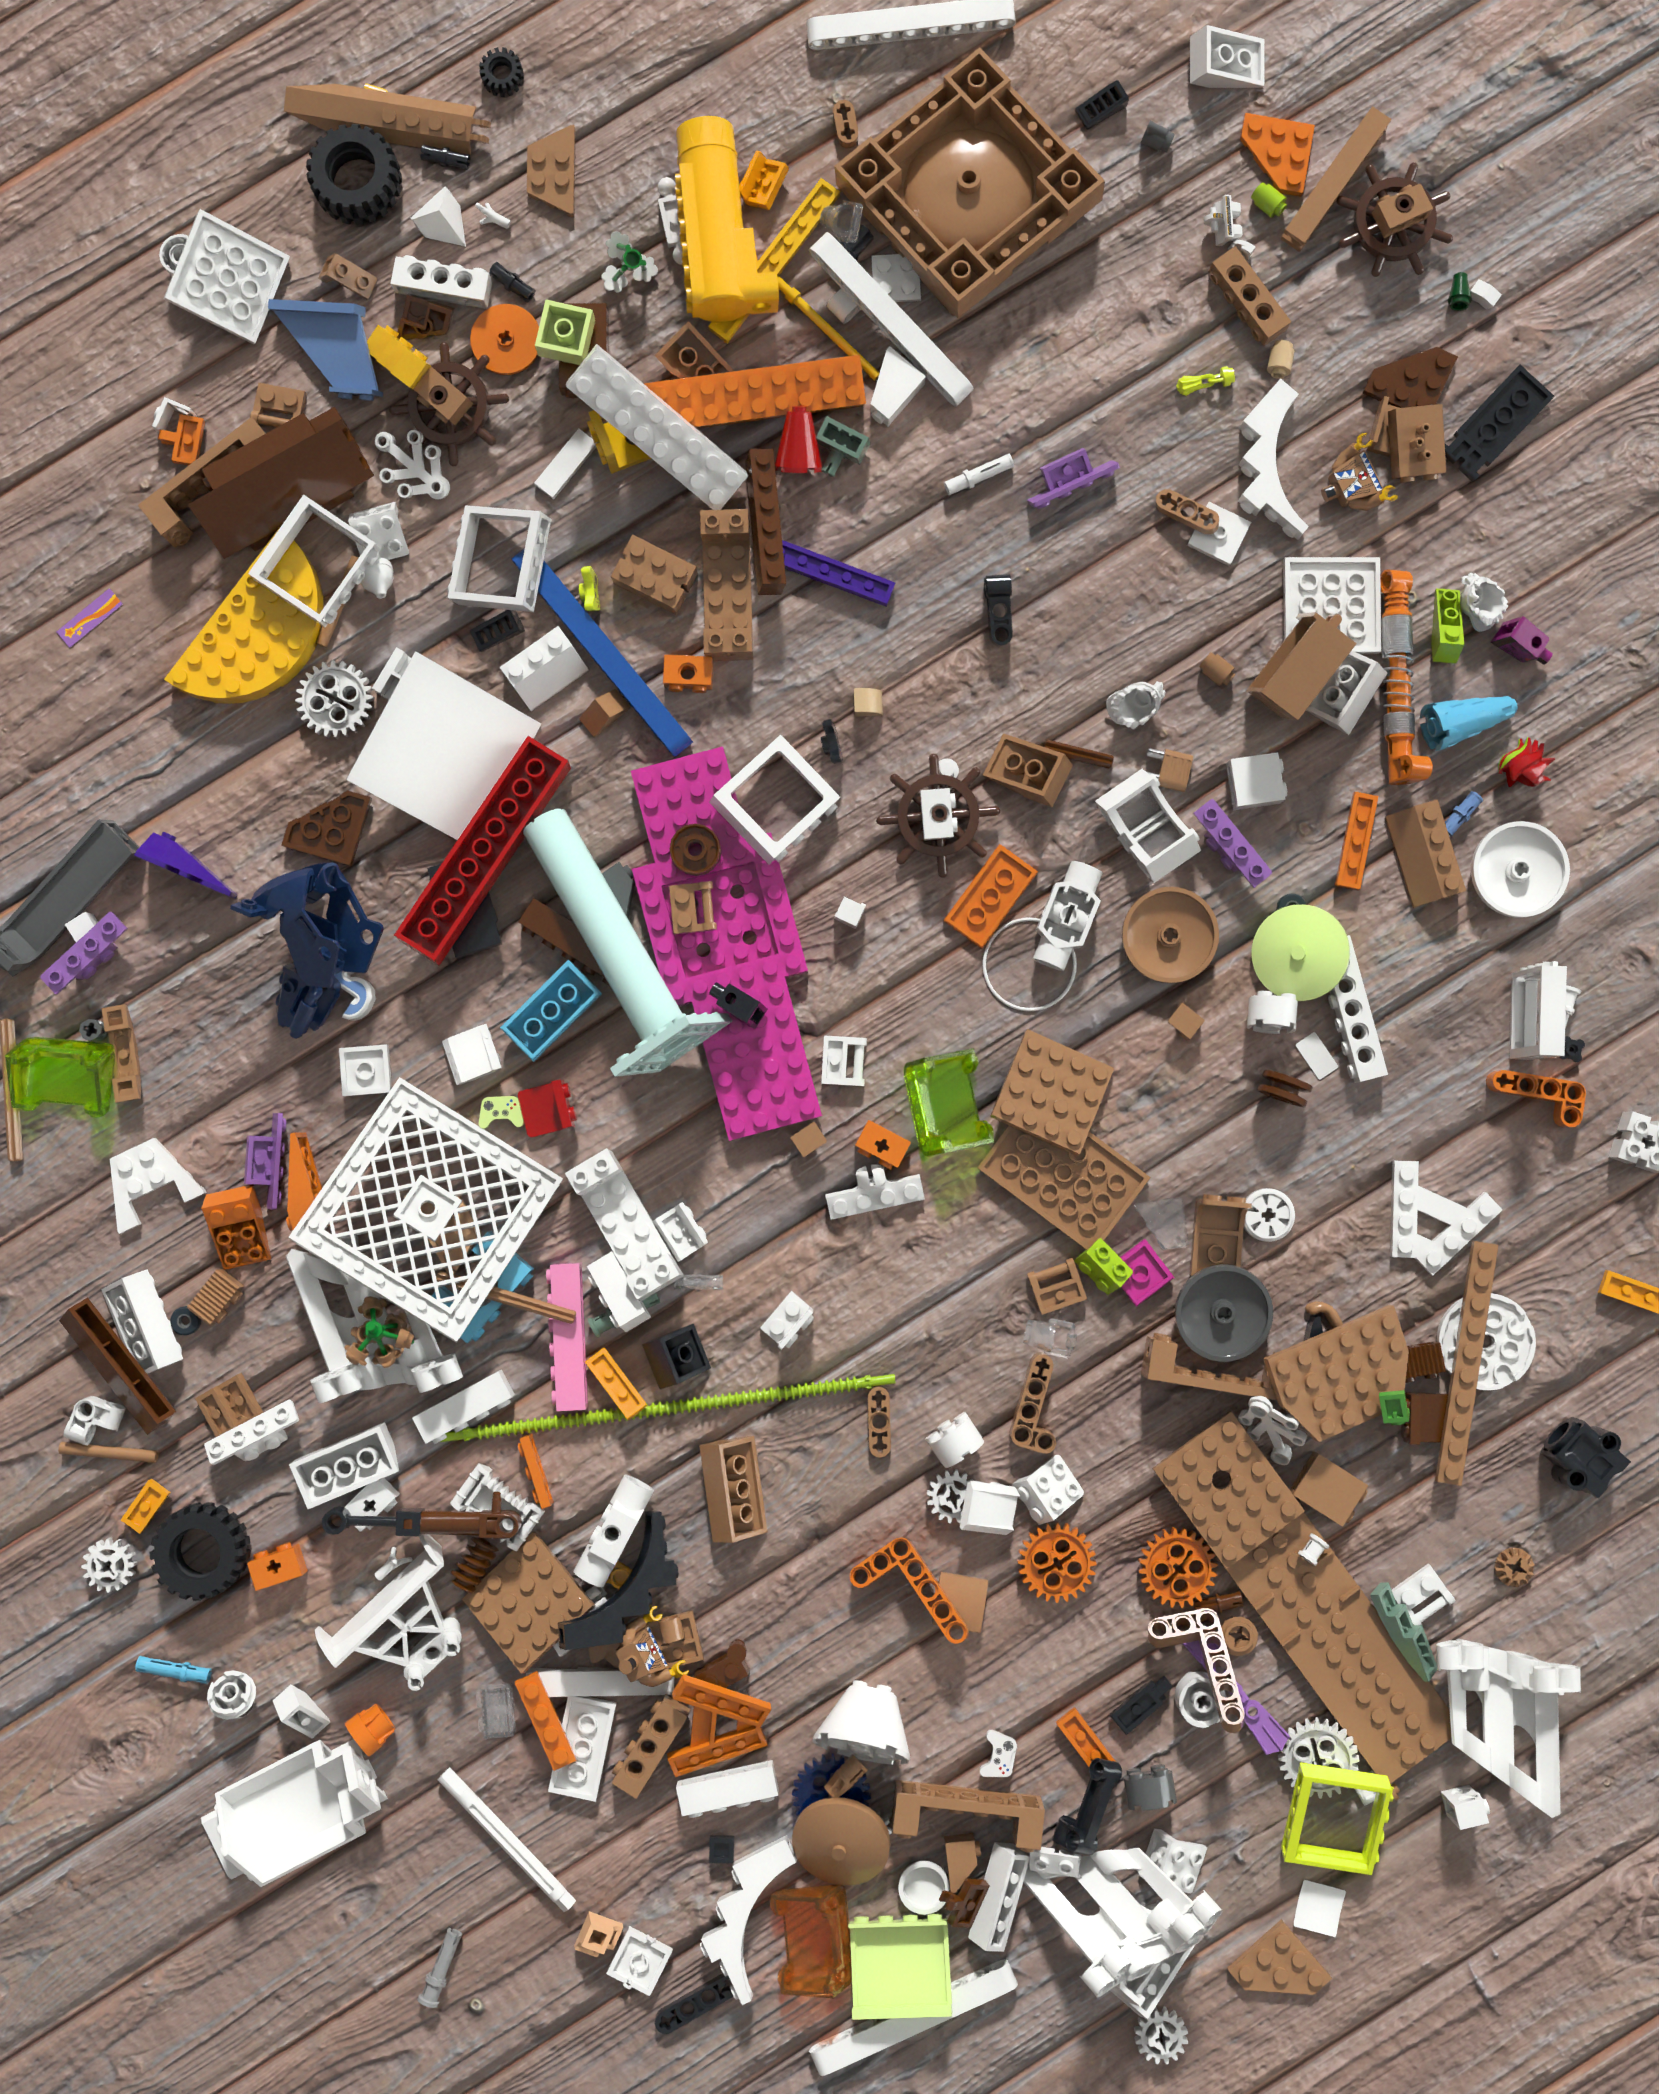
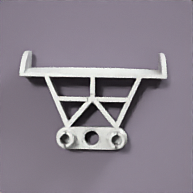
M422 1534L419 1537L425 1550L333 1637L320 1626L315 1629V1636L320 1648L335 1668L353 1651L402 1665L404 1677L408 1680V1687L411 1690L417 1691L420 1690V1686L423 1687V1678L447 1655L455 1656L456 1651L459 1653V1643L462 1639L460 1623L451 1617L443 1619L428 1582L444 1566L442 1546L429 1534ZM423 1587L426 1597L404 1617L397 1610ZM432 1610L434 1618H423ZM387 1619L396 1625L378 1643L367 1640ZM407 1631L428 1633L408 1652ZM402 1637L403 1650L393 1648L392 1646ZM431 1647L437 1648L434 1652L427 1651Z

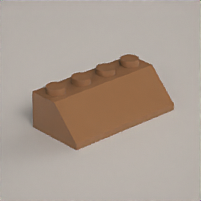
M1438 799L1385 817L1413 908L1466 891Z
M747 1436L725 1439L699 1445L713 1542L734 1543L767 1533L755 1437Z

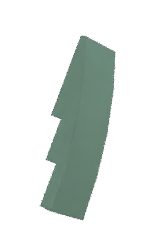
M1389 1582L1379 1583L1370 1596L1381 1621L1407 1662L1424 1682H1429L1437 1671V1663L1423 1626L1413 1625L1406 1604L1396 1603Z

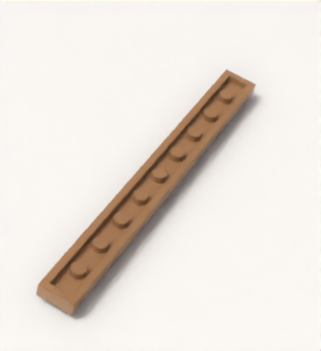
M1472 1241L1435 1476V1481L1462 1486L1499 1246L1496 1244Z

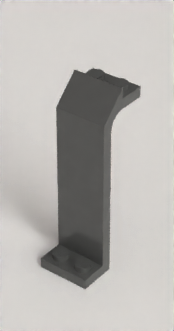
M98 819L11 917L0 926V968L7 971L12 977L41 959L67 930L65 924L81 915L130 860H141V858L134 856L139 846L113 820Z

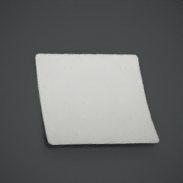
M1304 1880L1297 1903L1294 1926L1336 1937L1346 1891Z

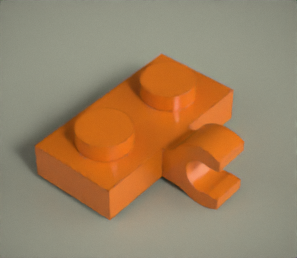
M180 414L177 432L159 430L158 439L161 440V443L174 445L171 459L173 463L189 466L199 458L205 426L203 418Z

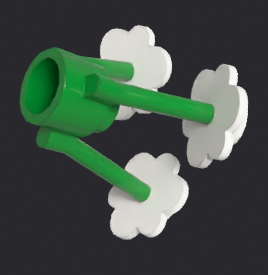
M614 231L611 234V239L606 241L608 256L611 258L618 257L623 266L620 269H616L612 265L606 268L605 272L601 275L602 280L605 281L604 288L607 291L621 292L622 288H625L628 284L627 278L623 276L626 270L634 271L633 278L636 281L644 280L645 282H650L651 276H656L658 273V268L654 265V259L652 257L646 258L638 250L632 249L628 235H622L618 231Z

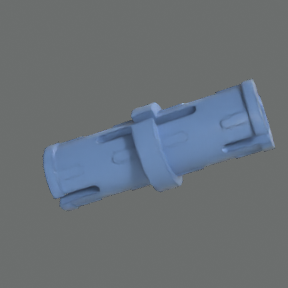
M1471 791L1459 806H1455L1452 810L1453 813L1445 821L1449 837H1452L1464 822L1469 821L1470 815L1484 801L1476 792Z

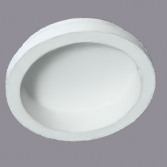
M918 1861L909 1865L902 1872L898 1890L901 1901L909 1910L917 1914L926 1915L934 1913L944 1906L946 1902H940L939 1897L942 1891H950V1884L945 1871L939 1865L930 1861Z

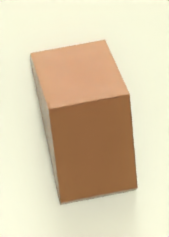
M614 689L594 699L579 720L595 738L631 707L619 692Z

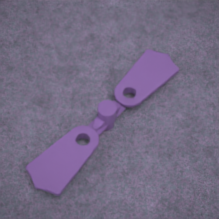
M1199 1640L1183 1643L1185 1648L1206 1669ZM1215 1643L1207 1645L1211 1650L1219 1649V1646ZM1236 1681L1244 1709V1720L1265 1755L1282 1751L1290 1735L1258 1701L1249 1700L1242 1686ZM1250 1707H1255L1257 1710L1254 1716L1248 1714Z

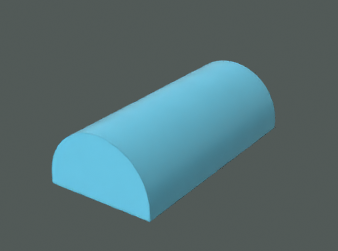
M567 960L500 1028L535 1062L602 995V992L572 962Z

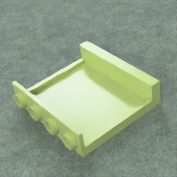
M928 1914L927 1919H918L917 1915H903V1920H893V1916L886 1915L879 1916L876 1921H869L867 1916L854 1917V1921H850L848 1928H850L852 2020L952 2017L948 1918H942V1914Z

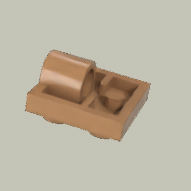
M693 1610L663 1617L659 1621L646 1623V1625H649L669 1665L668 1669L682 1660L685 1663L681 1665L704 1660Z

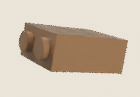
M1313 1451L1289 1490L1295 1497L1343 1527L1345 1523H1349L1355 1513L1353 1510L1357 1503H1361L1365 1499L1368 1485Z

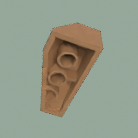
M689 321L654 355L671 374L680 379L734 371Z

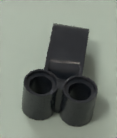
M988 575L984 577L985 599H987L989 637L994 645L1003 646L1011 641L1013 635L1010 596L1012 595L1011 575ZM1001 604L1004 606L1005 615L1003 617L994 615L993 608L995 605ZM998 628H1002L1007 632V638L1003 642L995 638V631Z

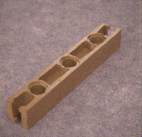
M1371 107L1285 229L1281 237L1282 241L1299 252L1303 249L1337 198L1384 134L1392 120L1375 107Z

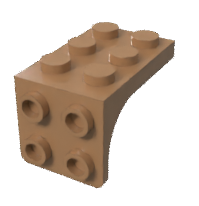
M1203 1194V1199L1196 1198L1190 1276L1213 1265L1228 1264L1241 1267L1244 1222L1248 1209H1252V1204L1246 1203V1198L1227 1196V1201H1221L1222 1196Z

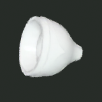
M377 558L375 563L369 564L364 571L365 576L361 581V585L367 591L375 594L377 598L382 599L386 597L387 590L392 585L394 572L390 561L384 558Z

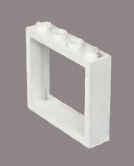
M303 495L248 574L262 586L325 628L328 623L331 624L336 619L337 610L341 604L347 603L350 599L351 590L355 584H360L364 579V571L369 564L375 563L380 549L375 542ZM312 513L365 548L320 614L267 579Z
M465 505L464 514L461 517L460 535L456 543L455 560L452 563V576L448 585L447 598L463 606L534 612L551 518L541 511ZM480 518L530 522L516 597L466 593Z
M1556 961L1543 962L1520 968L1519 972L1512 973L1509 1059L1537 1060L1564 1056L1567 966H1558ZM1540 980L1538 1045H1536L1537 985Z

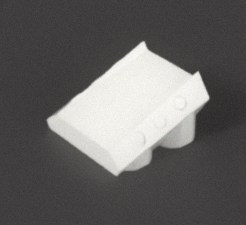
M487 1024L442 1041L456 1085L471 1082L502 1068L500 1056L496 1053Z
M969 1481L967 1483L960 1522L961 1530L1007 1535L1014 1531L1012 1527L1017 1498L1020 1497L1017 1489L997 1482Z

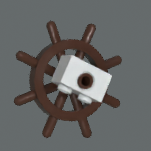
M933 753L929 756L930 775L917 780L911 786L897 774L890 776V781L904 792V795L899 804L898 814L879 816L876 822L878 825H899L900 831L908 845L898 855L896 859L898 864H904L913 852L917 850L922 854L937 857L938 875L941 878H945L948 874L946 856L958 852L965 846L981 858L987 855V851L972 838L976 833L979 817L997 816L1000 814V808L997 806L978 807L977 800L969 789V786L980 774L978 767H973L964 779L960 781L952 776L940 774L939 758L937 754ZM941 785L951 787L954 790L950 794V788L941 789ZM931 786V790H922L926 787ZM962 796L968 808L951 810V808H956V802ZM911 800L921 807L922 812L908 813ZM969 818L965 832L957 826V819ZM922 822L923 827L914 835L908 823ZM954 836L958 838L954 843L945 846L946 838H953ZM935 839L936 846L927 845L923 841Z

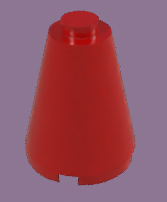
M792 406V411H787L775 461V471L807 473L808 469L814 470V473L822 472L812 413L806 411L807 407Z

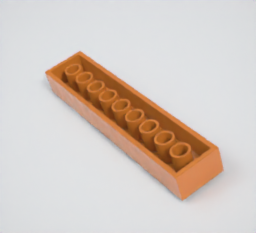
M860 355L643 383L696 429L786 417L787 411H792V406L807 407L806 411L818 413L862 407L866 404Z

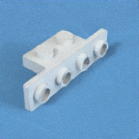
M287 1400L206 1442L204 1446L209 1462L215 1465L233 1455H236L243 1461H250L256 1459L262 1452L280 1446L282 1442L288 1439L283 1429L299 1421L293 1401Z

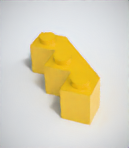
M377 325L367 340L370 355L377 359L376 361L388 369L392 375L411 389H414L431 367L426 362L428 357L417 349L413 351V345L403 337L398 339L399 333L387 325L384 328Z

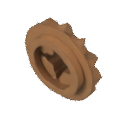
M1508 1548L1498 1555L1495 1561V1572L1502 1583L1519 1588L1523 1584H1528L1529 1579L1534 1576L1533 1569L1535 1565L1531 1556L1526 1551L1520 1548ZM1519 1561L1518 1566L1523 1569V1572L1515 1571L1512 1574L1513 1570L1506 1564L1515 1565Z
M1233 1616L1228 1620H1224L1221 1629L1228 1653L1234 1656H1243L1250 1653L1258 1641L1255 1625L1245 1617ZM1238 1629H1241V1634L1247 1639L1239 1638L1235 1643V1638L1229 1632L1237 1633Z

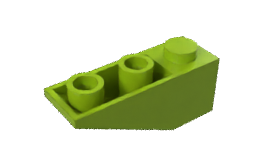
M1439 588L1435 590L1431 640L1433 662L1456 664L1464 647L1460 590Z

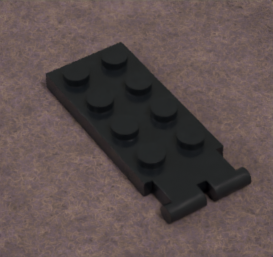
M1520 364L1453 434L1456 439L1449 446L1445 444V457L1453 465L1459 459L1463 464L1458 469L1469 480L1474 482L1480 476L1477 471L1484 464L1488 467L1555 396Z

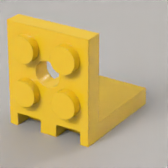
M595 410L588 412L591 419L587 421L589 431L594 443H596L595 445L602 464H608L611 474L652 459L635 444H629L626 441L627 437L609 422L603 424L600 415Z

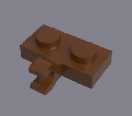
M966 1878L959 1895H955L950 1891H942L939 1901L947 1903L945 1909L951 1911L947 1921L952 1927H972L990 1887L986 1880Z

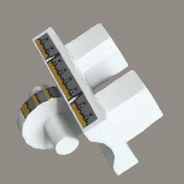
M1224 195L1221 201L1214 203L1213 207L1210 208V214L1204 217V225L1211 226V232L1215 233L1216 246H1223L1228 241L1238 240L1243 235L1242 226L1233 224V219L1240 216L1241 205L1231 201V195Z

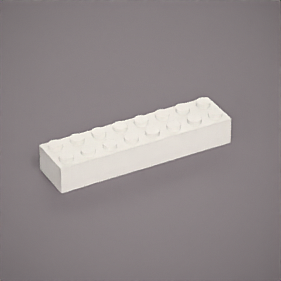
M597 344L566 382V387L713 510H721L748 477L746 470Z

